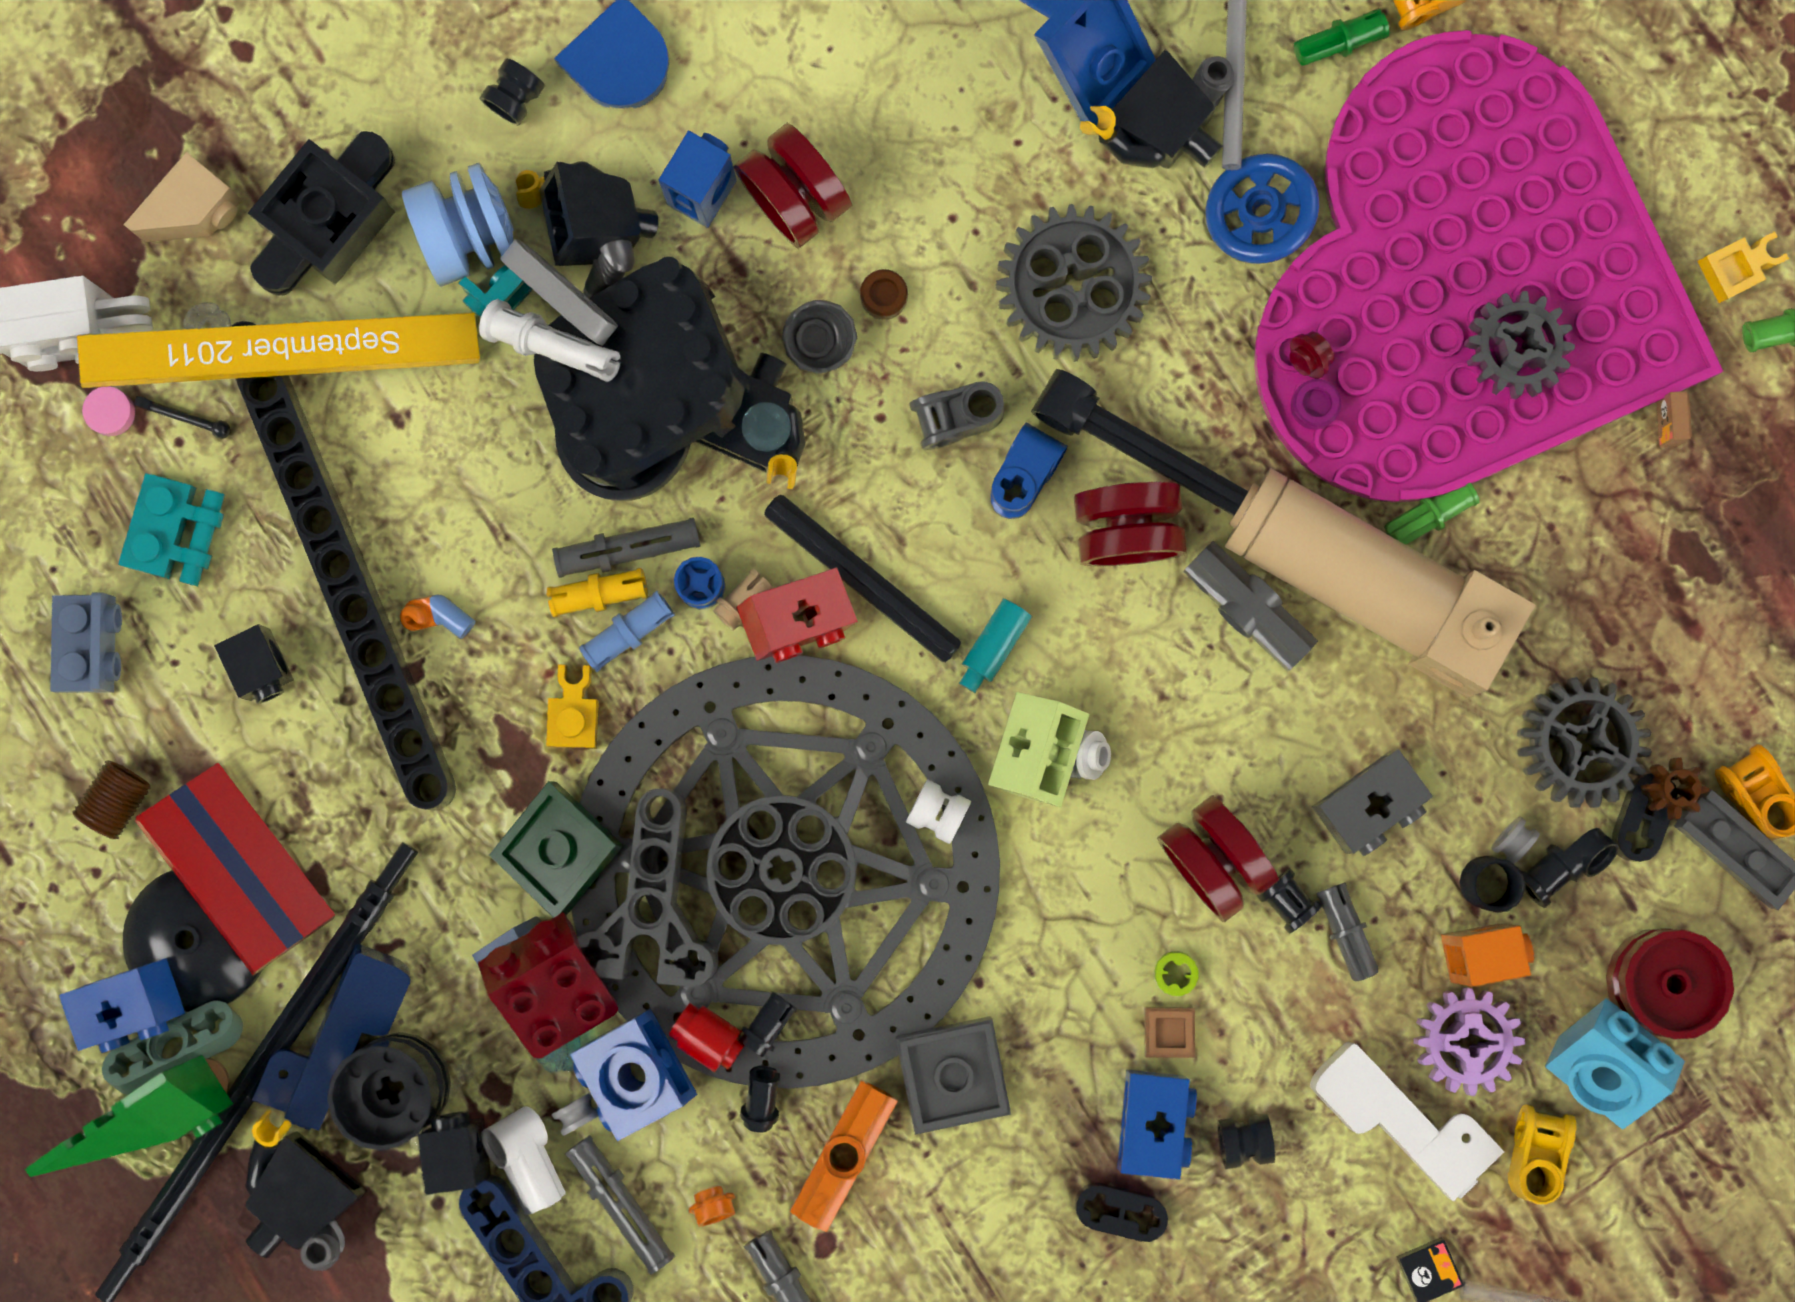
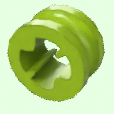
M1180 951L1169 952L1163 955L1157 961L1154 969L1155 980L1159 988L1171 996H1183L1190 993L1195 988L1199 979L1195 961L1188 954ZM1174 961L1178 966L1186 963L1189 966L1190 973L1184 974L1186 978H1189L1185 985L1180 987L1176 982H1171L1168 985L1164 982L1162 974H1168V971L1164 969L1168 962Z

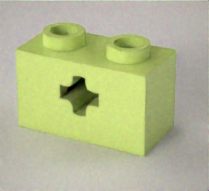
M1016 692L988 785L1024 798L1061 807L1089 713L1059 701Z

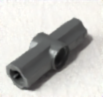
M1214 541L1183 571L1201 591L1207 594L1219 606L1218 611L1235 630L1246 638L1252 637L1287 672L1318 642L1312 633L1306 630L1297 619L1281 606L1283 604L1281 598L1266 582L1254 574L1249 575Z

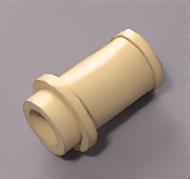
M752 569L725 599L719 597L716 600L719 605L713 612L733 631L739 625L744 627L736 607L751 595L773 589V586L764 577L760 578L759 572Z

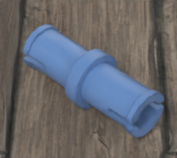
M655 591L651 597L623 616L619 613L613 617V624L585 645L582 644L579 650L590 666L598 672L604 665L629 647L633 649L639 647L644 636L669 618H673L675 613L658 591Z

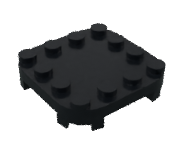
M664 257L657 262L643 266L589 298L618 325L603 346L585 336L562 315L548 325L597 346L618 352L620 359L617 362H620V367L611 381H603L587 372L577 370L537 353L534 355L536 378L563 453L573 469L598 485L616 486L620 490L638 485L635 477L636 474L713 431L722 438L736 426L731 421L741 406L744 392H750L748 376L738 367L712 302V299L716 296L698 275L673 257Z

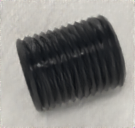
M1490 856L1476 857L1468 862L1461 872L1459 881L1461 892L1465 899L1475 907L1496 913L1506 912L1516 907L1524 896V876L1519 868L1508 860ZM1498 864L1507 875V890L1501 899L1495 903L1486 904L1477 894V877L1487 866Z

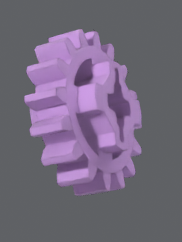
M1462 987L1460 999L1452 991L1443 992V1000L1445 1002L1443 1006L1434 1002L1427 1004L1429 1011L1433 1014L1431 1019H1417L1416 1023L1426 1029L1425 1036L1413 1038L1414 1044L1426 1047V1053L1417 1059L1419 1064H1433L1434 1068L1428 1077L1432 1081L1438 1082L1446 1076L1445 1089L1455 1093L1461 1083H1463L1465 1094L1469 1096H1476L1478 1084H1481L1488 1092L1496 1091L1493 1079L1499 1077L1510 1081L1512 1077L1506 1069L1507 1064H1521L1522 1062L1520 1057L1512 1053L1513 1047L1525 1044V1039L1513 1036L1512 1030L1521 1024L1520 1019L1514 1017L1505 1018L1504 1015L1510 1005L1507 1002L1499 1001L1492 1006L1493 993L1483 990L1477 1000H1475L1473 988ZM1479 1010L1486 1013L1493 1020L1498 1029L1497 1032L1490 1031L1482 1023V1014H1479ZM1454 1013L1455 1021L1445 1031H1440L1444 1021ZM1469 1033L1488 1040L1487 1042H1478V1044L1470 1045L1469 1050L1450 1042L1460 1041V1038L1468 1037ZM1439 1051L1449 1052L1456 1059V1068H1459V1073L1452 1070L1444 1062ZM1494 1051H1498L1494 1061L1484 1069V1061Z

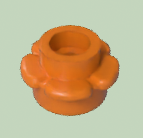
M722 1186L712 1187L695 1194L694 1199L696 1203L691 1205L688 1211L695 1215L698 1227L712 1225L735 1215L731 1200L736 1197L734 1193L724 1194Z

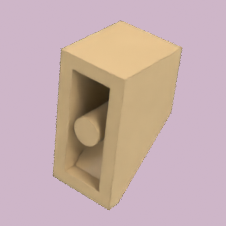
M186 152L123 225L144 242L212 236L217 229H224L233 221L238 212L237 206L242 200L231 188Z

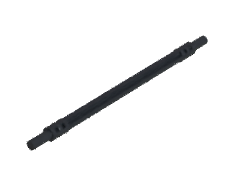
M402 842L377 880L371 879L364 892L360 894L354 907L347 913L345 920L228 1090L227 1095L234 1105L218 1115L223 1123L194 1140L148 1210L139 1219L137 1226L133 1228L128 1239L120 1247L119 1252L122 1255L95 1293L99 1300L102 1302H114L137 1266L145 1265L151 1252L158 1246L160 1239L166 1234L176 1215L253 1104V1095L271 1055L277 1050H289L346 967L354 947L363 942L367 934L375 926L377 919L384 913L388 903L394 898L393 889L418 854V851L412 846Z

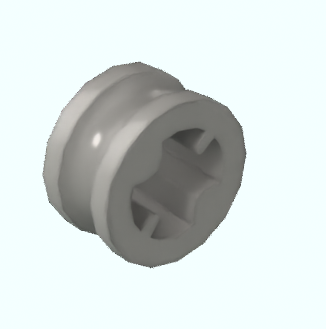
M1520 816L1503 830L1493 843L1491 849L1495 853H1505V860L1514 864L1529 851L1540 833L1536 829H1526V820Z
M591 1093L580 1097L551 1114L554 1120L559 1119L562 1122L563 1128L560 1131L563 1136L598 1117L597 1109L591 1106V1099L593 1098Z

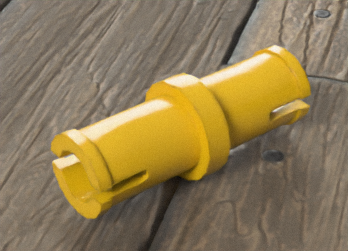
M636 568V570L601 577L599 573L588 575V580L556 587H547V596L552 598L548 600L550 612L553 617L592 608L596 612L607 610V605L648 598V589L644 588V585H647L646 577L642 568Z

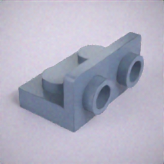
M92 592L91 595L52 596L50 692H114V681H118L121 675L120 655L118 652H115V633H119L121 630L122 612L119 604H116V597L103 592Z

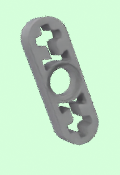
M515 239L500 258L508 268L595 343L603 346L618 327L613 319L543 257L522 241Z

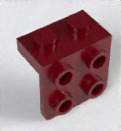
M564 912L550 920H544L536 924L530 932L508 945L495 948L487 957L477 962L487 996L534 1058L547 1056L613 1017L618 1012L616 1000L583 954L573 925Z

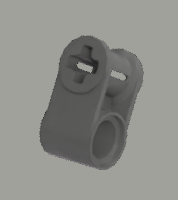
M985 381L975 382L949 391L931 393L909 403L911 411L917 413L924 439L921 441L922 450L937 449L958 442L963 438L990 431L998 426L1004 415L1003 396L1000 390L992 383ZM978 396L990 397L996 404L995 411L988 417H976L969 410L972 400ZM933 412L937 413L940 429L936 428L932 415Z

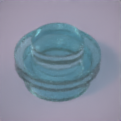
M763 402L756 404L743 417V436L746 442L756 450L763 452L777 450L789 438L791 431L789 417L783 408L774 403Z

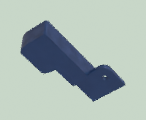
M357 944L353 949L316 1034L309 1056L307 1057L288 1049L275 1051L266 1065L252 1101L285 1112L284 1118L296 1126L308 1130L313 1128L319 1131L329 1109L327 1098L330 1080L340 1063L353 1054L361 1033L374 1036H383L389 1033L411 982L408 966L393 956ZM281 1070L288 1071V1075L286 1077H281L279 1075V1072Z

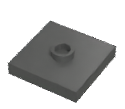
M991 1016L895 1036L915 1135L1011 1115Z

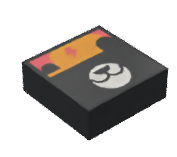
M1441 1237L1396 1256L1416 1302H1428L1464 1286L1447 1244Z

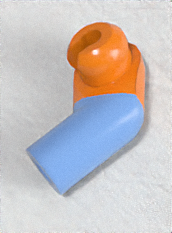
M443 595L413 599L400 612V622L409 631L443 625L459 639H463L476 622Z

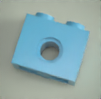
M1605 998L1558 1036L1545 1068L1568 1085L1571 1094L1582 1106L1592 1112L1605 1115L1623 1130L1673 1093L1685 1061L1668 1045L1659 1041L1638 1024L1631 1015L1622 1011Z

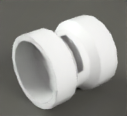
M927 779L909 813L906 823L918 829L927 827L934 831L936 838L950 844L971 801L958 794L950 796L942 792L940 785ZM943 804L946 807L939 821H937L935 818Z

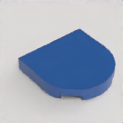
M616 0L554 58L556 64L593 101L608 108H638L649 103L663 89L669 69L668 50L662 35L629 0Z

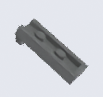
M1709 789V792L1700 794L1696 802L1701 810L1695 813L1682 810L1680 819H1675L1677 822L1674 827L1766 906L1779 910L1795 890V861L1713 790Z

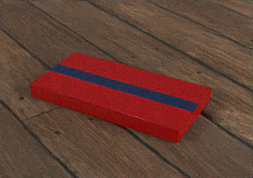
M219 763L213 765L136 816L135 822L253 976L334 919V912Z

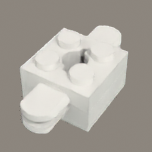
M84 276L0 288V354H5L12 361L19 362L28 367L30 371L53 370L58 367L57 362L75 360L79 364L77 335L151 331L153 329L151 317L142 315L150 311L149 298L137 295L113 298Z

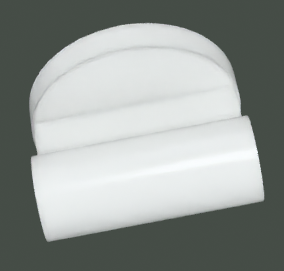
M1084 731L1070 778L1095 780L1107 769L1111 760V749L1101 732Z

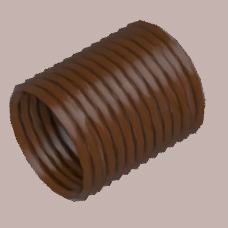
M107 760L104 761L105 765H102V768L99 769L100 772L97 773V777H94L95 781H91L92 785H89V789H86L87 793L83 794L84 797L81 798V801L78 802V806H75V810L72 813L78 821L107 838L116 840L119 839L118 835H122L126 824H129L128 820H132L131 816H134V812H137L136 808H139V804L145 799L144 796L148 795V790L151 789V786L146 780L131 770Z

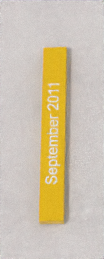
M475 313L77 335L82 388L477 364L480 360Z

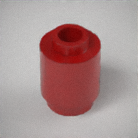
M692 1003L687 1005L668 1035L678 1042L676 1044L678 1049L714 1073L721 1065L729 1070L745 1046L738 1041L742 1033L740 1029L704 1005L699 1009Z

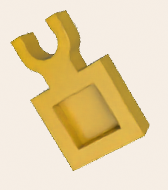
M1775 231L1755 241L1751 246H1749L1744 237L1697 261L1718 303L1767 280L1762 270L1771 269L1789 259L1787 253L1777 258H1772L1767 253V243L1778 238Z
M558 664L557 677L559 685L563 689V698H548L547 747L597 749L599 701L597 699H585V691L590 686L592 679V667L590 665H583V677L580 682L570 684L566 677L567 666Z

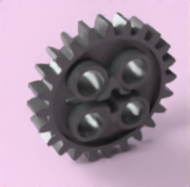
M1069 204L1066 217L1060 218L1054 207H1050L1048 222L1045 224L1034 214L1031 216L1030 221L1031 233L1021 227L1016 229L1015 236L1020 246L1013 243L1005 244L1004 252L1013 261L1003 260L998 263L997 270L1009 276L996 281V290L1009 293V295L999 300L998 306L999 309L1014 310L1008 317L1006 324L1008 327L1022 323L1024 327L1019 336L1021 342L1027 340L1032 335L1038 338L1035 352L1039 353L1047 344L1053 345L1054 359L1058 360L1063 349L1066 348L1070 349L1073 361H1078L1081 348L1087 347L1090 355L1095 359L1099 355V343L1103 342L1113 351L1117 346L1115 333L1127 339L1131 336L1133 331L1126 320L1137 323L1141 322L1144 314L1134 305L1148 304L1150 295L1138 289L1150 285L1152 276L1139 273L1138 271L1147 266L1149 258L1148 256L1134 257L1133 253L1139 248L1141 241L1138 238L1125 242L1123 238L1128 229L1126 223L1115 230L1109 227L1112 213L1108 212L1099 222L1094 220L1093 206L1088 207L1084 217H1077L1074 204ZM1084 244L1094 245L1100 250L1102 258L1095 263L1084 262L1079 258L1077 249ZM1038 258L1050 259L1056 266V272L1047 277L1039 276L1033 272L1031 263ZM1108 268L1114 270L1112 276L1088 278ZM1073 274L1076 281L1084 280L1080 291L1074 292L1071 285L1063 286L1067 275ZM1059 287L1046 293L1045 296L1034 297L1032 294L1033 291L1038 289L1046 290ZM1097 289L1109 290L1116 298V304L1110 308H1100L1093 303L1091 293ZM1059 302L1068 307L1071 316L1064 322H1055L1047 317L1045 308L1051 303Z

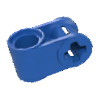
M1026 422L1016 436L1003 465L994 478L990 495L994 511L1007 519H1018L1024 516L1032 507L1045 483H1048L1068 446ZM1014 485L1021 488L1020 497H1015L1011 502L1004 499V489L1010 490Z

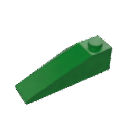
M200 1055L161 1072L111 1106L112 1110L82 1127L84 1133L79 1132L63 1141L25 1168L29 1177H34L175 1141L191 1132L198 1139L222 1124L223 1122L218 1115L234 1104L203 1055Z

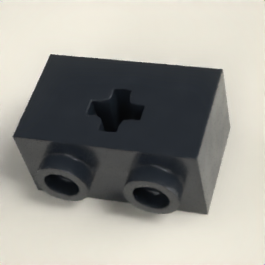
M469 1111L443 1114L438 1119L430 1120L431 1127L417 1134L425 1195L472 1189L483 1183V1180L491 1175L489 1156L484 1149L481 1138L482 1131L485 1129L484 1117L470 1119Z

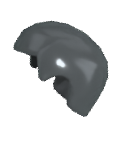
M813 300L795 309L787 317L782 332L786 356L800 370L817 374L833 371L848 362L853 354L858 338L853 318L841 305L827 300Z

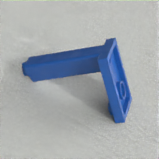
M1019 0L1049 18L1034 36L1080 121H1090L1097 126L1098 117L1095 112L1091 111L1090 106H1107L1112 110L1156 60L1127 0Z

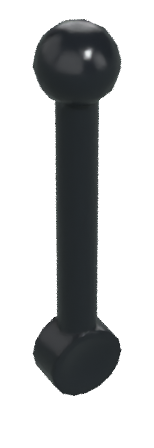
M136 396L133 404L141 409L211 431L217 439H224L230 434V425L222 420L212 422L140 396Z

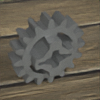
M1522 291L1517 296L1515 303H1513L1507 293L1502 294L1497 299V308L1488 302L1480 310L1484 319L1475 318L1470 323L1469 328L1477 333V335L1469 337L1464 342V346L1469 349H1475L1476 354L1467 361V365L1481 366L1483 371L1476 380L1481 383L1488 378L1494 381L1492 387L1493 394L1497 395L1505 387H1509L1511 399H1517L1522 395L1524 388H1526L1529 395L1535 397L1542 392V384L1551 388L1559 382L1555 372L1564 373L1569 369L1571 364L1562 356L1571 353L1575 349V344L1563 341V336L1572 330L1571 324L1559 326L1556 320L1560 317L1563 310L1559 307L1550 313L1544 309L1547 302L1546 297L1542 296L1534 304L1529 303L1528 292ZM1507 316H1522L1521 320L1514 324L1506 321L1502 323L1497 322ZM1542 328L1548 337L1549 343L1545 340ZM1516 337L1524 340L1522 348L1525 352L1522 354L1515 351L1517 343L1514 339ZM1489 348L1493 349L1498 364L1494 361ZM1526 366L1534 370L1537 367L1542 369L1532 375H1516L1521 368Z

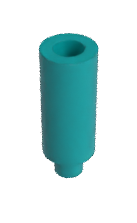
M1003 598L964 659L962 665L968 669L959 684L969 691L976 693L984 679L992 682L1032 619V616L1018 605Z

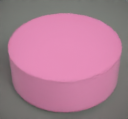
M107 386L93 390L86 397L82 413L86 424L92 430L104 436H117L127 431L132 425L135 418V407L127 394L117 388Z

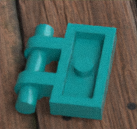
M145 473L118 565L170 579L174 562L184 563L179 582L198 587L203 569L208 570L212 555H209L208 551L215 528H221L224 514L220 513L225 494L206 489L201 507L193 506L192 502L196 487ZM187 520L196 522L189 549L179 547Z

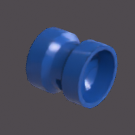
M703 557L689 558L681 563L674 576V586L679 597L692 608L698 610L709 609L718 604L716 600L719 597L723 598L726 589L725 579L718 566L710 559Z

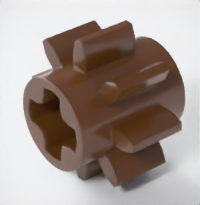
M1671 758L1668 763L1669 771L1660 764L1650 767L1654 778L1650 784L1642 785L1641 789L1650 792V796L1653 799L1649 806L1651 811L1664 807L1668 808V818L1673 820L1680 819L1682 807L1691 813L1701 810L1696 801L1700 794L1709 792V788L1701 786V782L1697 777L1702 770L1700 766L1686 770L1683 769L1682 758ZM1671 780H1678L1680 782L1676 789L1680 797H1671L1670 792L1674 789Z

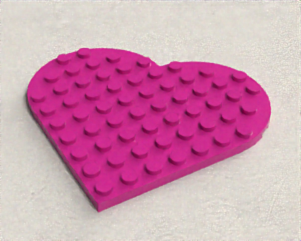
M1468 30L1444 32L1410 42L1380 60L1362 77L1344 102L1333 125L1325 158V188L1331 217L1336 230L1323 236L1303 251L1284 272L1272 290L1263 309L1257 329L1254 367L1260 401L1267 419L1280 441L1301 465L1318 478L1342 491L1366 499L1383 502H1413L1443 495L1462 488L1468 483L1473 484L1652 405L1665 398V395L1670 392H1681L1724 372L1594 100L1582 83L1564 65L1561 67L1557 66L1550 59L1538 53V48L1529 43L1503 34L1495 37L1471 34V31ZM1522 291H1527L1529 303L1534 304L1539 298L1544 296L1547 298L1544 308L1550 313L1559 307L1563 310L1556 321L1559 326L1571 324L1572 330L1563 336V341L1575 344V349L1571 353L1562 356L1571 365L1564 373L1555 372L1559 382L1554 386L1548 388L1542 384V392L1535 397H1531L1526 388H1524L1519 398L1511 399L1509 387H1505L1495 395L1492 393L1494 384L1492 379L1488 378L1481 383L1476 380L1483 370L1480 365H1467V361L1476 354V350L1465 347L1464 342L1469 337L1477 335V333L1469 328V325L1475 318L1484 319L1480 310L1488 302L1497 308V299L1502 294L1507 293L1512 302L1515 303L1517 296ZM1507 316L1497 322L1502 323L1506 321L1514 324L1519 322L1522 316ZM1542 328L1545 340L1549 343L1548 337ZM1311 331L1322 335L1334 352V362L1329 366L1328 373L1320 379L1334 385L1341 397V409L1336 419L1327 427L1317 430L1301 426L1294 419L1290 408L1292 396L1298 387L1308 380L1315 379L1300 374L1293 367L1289 357L1291 352L1290 341L1298 334H1308ZM1516 337L1514 339L1517 343L1515 351L1522 354L1525 352L1522 348L1524 340ZM1489 348L1494 361L1498 364L1493 349ZM1526 366L1521 368L1516 375H1532L1542 369L1537 367L1534 370Z

